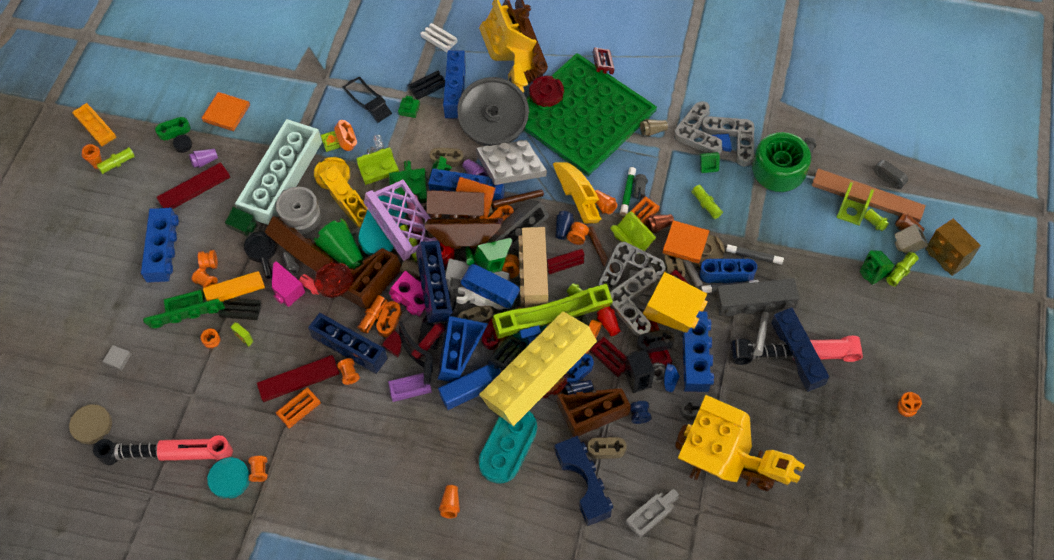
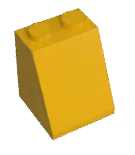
M664 272L643 315L648 320L687 333L690 328L694 329L697 325L699 318L696 316L699 311L703 312L708 301L705 300L707 293Z

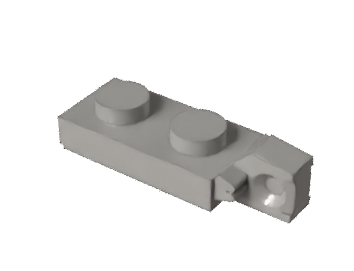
M673 488L666 495L662 492L660 494L657 493L627 518L625 523L640 539L675 508L673 503L679 498L678 492Z

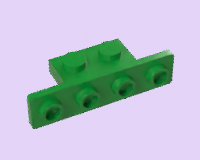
M198 290L164 299L165 313L143 318V322L151 328H160L164 324L179 323L183 319L198 318L206 313H217L219 310L224 309L225 306L219 299L205 302L204 292Z

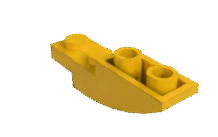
M554 162L553 166L565 195H572L584 224L598 223L602 220L595 205L599 198L587 178L568 162Z
M334 165L319 174V177L344 213L356 226L361 228L367 207L355 190L353 191Z

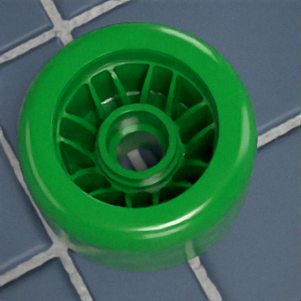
M776 132L767 135L759 142L752 163L755 179L764 188L774 192H788L796 189L803 183L811 164L810 149L803 139L792 133Z

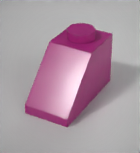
M275 261L273 263L272 289L275 293L273 297L278 303H284L287 307H290L305 293V290L297 278Z

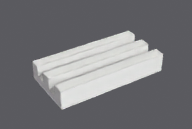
M432 23L429 25V28H425V32H421L422 38L445 52H448L458 42L456 37Z

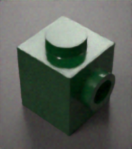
M235 207L232 208L225 221L227 228L247 237L250 232L252 233L255 230L257 223L253 215Z

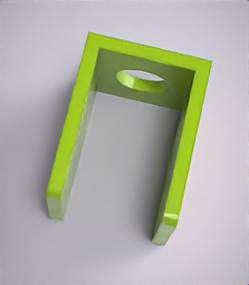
M850 182L836 218L860 226L874 190L871 189L864 205L847 199L853 185ZM848 208H854L857 211V214L851 216L847 213L846 210Z

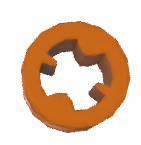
M206 329L201 334V341L205 347L215 348L220 343V336L215 329Z

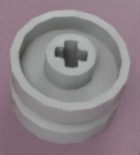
M299 186L292 187L283 191L278 197L276 211L280 219L288 227L295 228L300 234H307L319 225L321 211L316 196L311 190Z

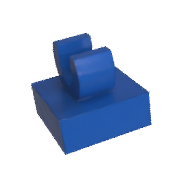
M538 325L520 330L518 334L520 340L527 339L529 345L541 331Z

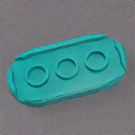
M385 195L378 197L380 201L389 203L390 197ZM392 198L391 204L402 207L403 200ZM389 208V214L399 218L400 211ZM367 209L358 234V242L362 250L370 256L382 248L391 252L394 246ZM402 212V215H401V218H402V219L405 218V215H406L405 212Z
M528 411L514 426L499 416L479 456L480 472L488 481L498 484L506 483L512 480L519 472L537 434V422L532 412Z

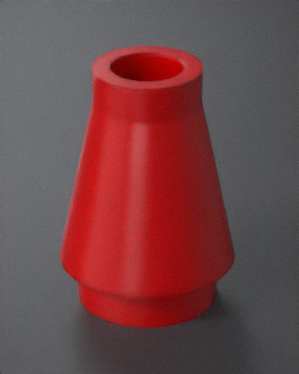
M608 306L596 313L598 321L602 323V326L611 337L621 332L614 309Z

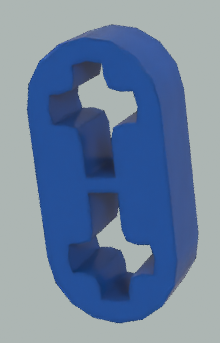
M584 354L561 378L563 384L580 381L588 375L594 366L592 356ZM581 361L584 363L588 361V367L586 365L581 367ZM567 373L570 375L574 373V378L569 377L567 379Z

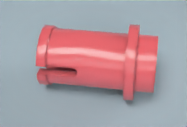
M303 274V277L301 276L299 279L303 287L309 289L314 295H319L324 289L321 281H316L306 274Z

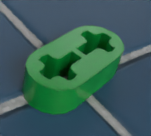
M178 117L158 124L155 132L159 139L165 141L188 133L191 127L185 117Z

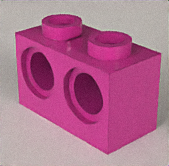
M404 271L391 287L389 294L396 303H402L406 306L409 313L420 317L425 311L421 282ZM399 287H406L408 292H401ZM420 298L423 304H417L414 299Z

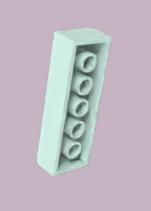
M286 119L235 203L237 209L253 215L256 221L267 225L273 216L279 217L276 211L277 199L283 191L298 185L322 143L319 129Z

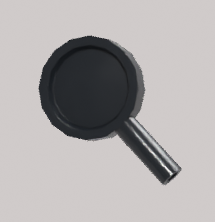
M255 232L245 240L244 251L252 261L261 262L266 279L272 278L273 274L268 260L275 254L277 244L265 232Z

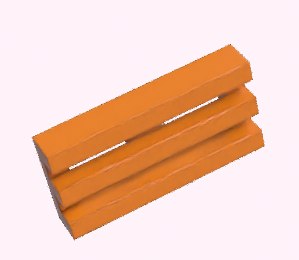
M646 196L630 211L636 214L648 203L637 215L644 225L645 219L649 218L650 215H655L660 206Z
M307 387L275 413L290 429L321 404V402ZM309 395V397L306 400H304L302 403H299L302 399ZM292 407H294V409H293L291 412H289L286 416H284V414H285L287 411H289Z

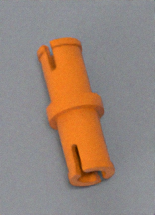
M377 295L371 307L366 309V315L357 328L361 332L368 334L374 322L379 319V314L388 301L384 297Z

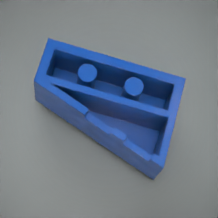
M449 316L444 333L437 380L452 382L460 378L488 323Z

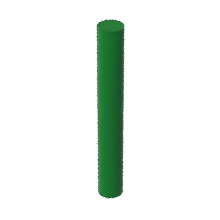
M465 246L466 262L470 266L474 264L473 248Z

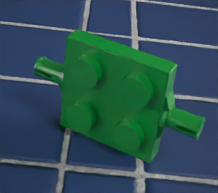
M407 160V162L404 161V171L389 173V186L404 180L412 193L418 197L419 203L427 202L425 168L412 170L411 161ZM402 187L394 190L400 195L405 196V191Z

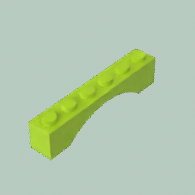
M603 284L547 304L495 314L492 318V323L497 339L517 334L520 330L539 325V327L549 325L562 312L572 317H577L608 307L613 301L607 284Z

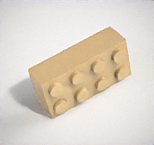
M545 227L522 228V235H518L521 307L529 308L548 303Z

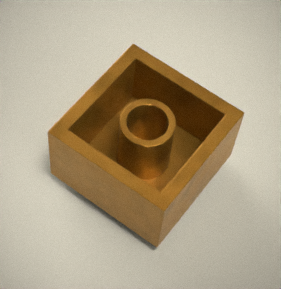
M953 218L936 229L928 243L929 246L925 249L945 271L953 276L970 264L981 245Z

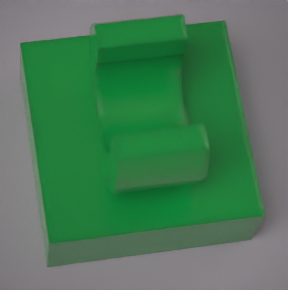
M406 95L405 98H402L398 110L399 115L416 118L420 100Z
M718 152L700 154L701 173L719 172L720 155Z
M442 156L432 165V169L450 171L452 167L446 164L447 159Z

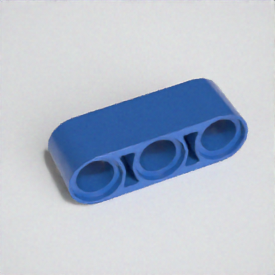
M706 259L702 262L699 277L705 283L751 281L755 277L757 263L752 259Z
M474 264L468 267L460 281L466 289L505 308L512 307L520 292L519 287L514 283Z

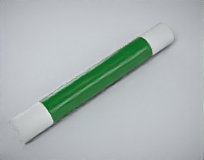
M634 167L629 168L620 209L621 216H626L634 183L633 179L636 174V168Z

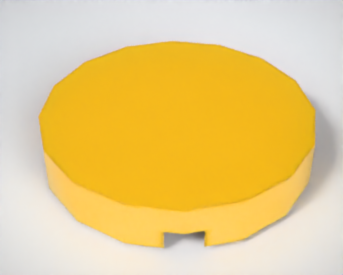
M328 157L324 159L325 161L319 162L314 169V178L323 189L328 190L320 179L319 174L334 165L347 182L350 178L349 166L343 159L338 157Z

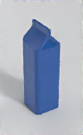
M486 365L439 387V395L446 409L450 410L479 396L501 373L500 369L494 368V365Z

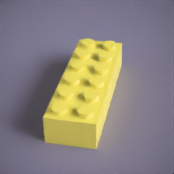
M562 312L479 395L490 410L514 426L597 340L588 325Z

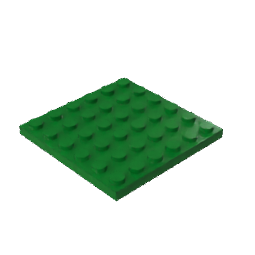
M576 53L552 75L554 79H559L564 86V96L558 104L551 107H543L535 104L531 100L530 95L526 98L529 116L524 131L589 177L640 127L642 121L649 119L657 111V106L608 73H603V70L596 72V67L593 63Z

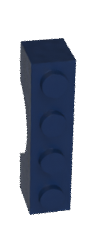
M793 307L774 314L771 324L779 339L783 340L791 350L797 365L798 375L806 391L809 392L826 385L829 375Z
M578 436L555 444L554 452L562 470L578 473L587 484V492L579 501V509L587 527L610 518L613 504L610 498L605 497L603 490H605L601 478L597 479L594 473L596 471L592 459L588 460L586 453L588 451L584 441L580 442Z

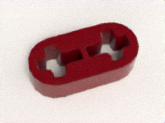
M492 318L482 335V344L487 350H494L501 339H497ZM492 335H494V341L488 343L487 339H491Z

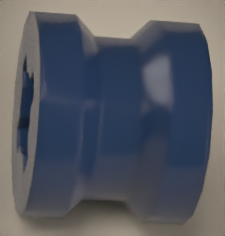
M637 401L630 404L632 423L643 424L652 419L651 414L648 412L649 403L647 401Z

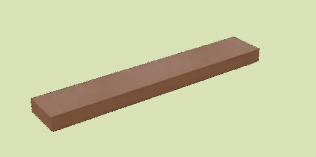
M821 169L817 170L812 183L813 187L844 197L850 182H852L853 185L848 199L865 204L872 189L874 192L869 206L900 216L902 213L909 214L918 223L921 221L926 206L924 204Z

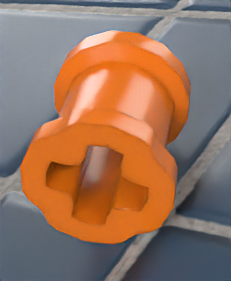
M203 268L197 269L191 278L195 284H200L203 288L218 282L215 276L208 275Z
M351 358L341 360L337 364L343 376L342 383L345 385L353 384L360 379L359 374L356 373L354 368V360Z
M250 457L248 459V463L251 466L249 481L262 482L267 480V474L265 473L267 457Z

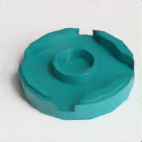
M223 458L210 469L207 476L208 486L212 493L219 498H236L247 489L250 471L246 464L238 458Z

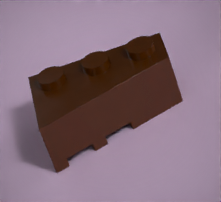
M427 190L426 214H430V217L442 218V214H449V218H461V215H468V219H479L480 216H484L485 193Z
M383 248L362 261L363 264L355 270H349L345 277L332 282L340 296L364 309L371 307L376 296L382 294L398 275L401 268L397 255Z
M622 388L596 390V392L557 394V405L573 437L581 436L630 414L631 405Z

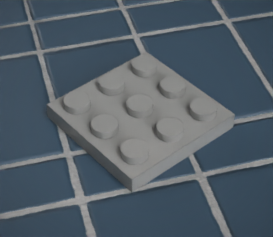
M527 140L476 148V155L494 185L546 176L547 170Z

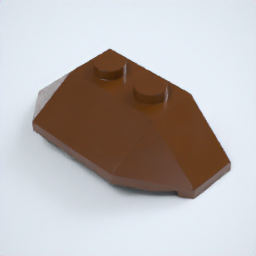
M503 218L428 219L424 225L425 229L444 246H451L453 249L469 246L475 249L478 245L485 244L501 228L504 221Z

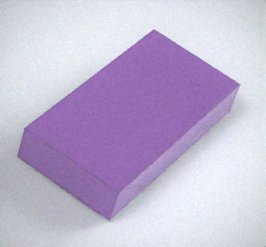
M424 373L388 381L393 402L432 392L430 385L424 384Z

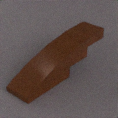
M272 217L264 232L291 255L320 275L325 276L333 259L311 239L305 238L295 228L288 227L279 217Z

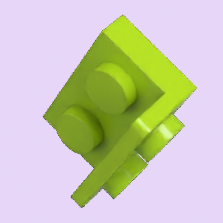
M390 147L380 149L371 154H365L356 159L365 185L388 178L389 173L399 172Z
M628 212L618 225H612L610 228L614 232L613 235L616 239L627 242L643 251L656 238L633 212Z

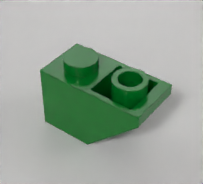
M508 238L478 245L474 261L478 266L492 273L502 271L512 239Z
M871 250L860 269V273L865 280L873 285L888 276L894 264L882 251Z

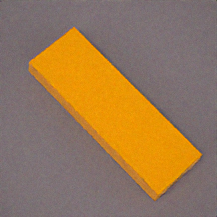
M88 103L72 112L75 118L101 147L116 138L115 133Z
M259 271L204 287L203 292L207 301L215 299L224 301L263 289L265 286Z

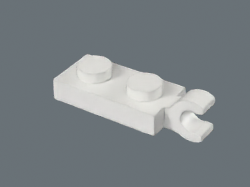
M464 287L458 288V293L464 295V297L457 296L456 302L459 304H464L470 300V303L477 306L486 305L493 306L496 309L505 308Z

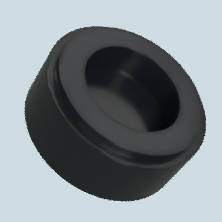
M179 135L173 140V145L176 151L184 153L191 149L192 141L187 135Z

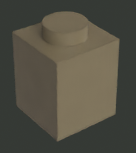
M916 224L894 234L897 240L895 241L897 249L906 255L908 252H917L929 246L922 229Z

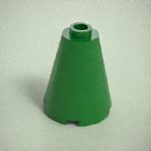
M342 218L340 219L341 222L338 223L334 220L318 232L320 236L318 239L314 238V243L348 271L351 269L355 270L362 265L364 259L347 222Z

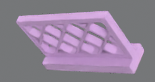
M404 180L376 192H373V190L366 192L365 206L403 261L410 258L411 254L415 253L419 246L412 247L409 237L418 239L420 242L439 241L435 237H425V225L414 222L415 215L423 217L425 223L431 218L426 214V211ZM402 187L405 191V196L395 194L394 190ZM381 195L390 197L389 203L380 201L378 197ZM392 198L403 200L402 207L391 204ZM405 201L413 203L415 210L404 208ZM389 208L400 211L399 218L391 216L388 212ZM402 212L412 214V221L402 219ZM399 223L410 225L409 232L401 230L398 227ZM412 226L423 229L422 236L411 233Z

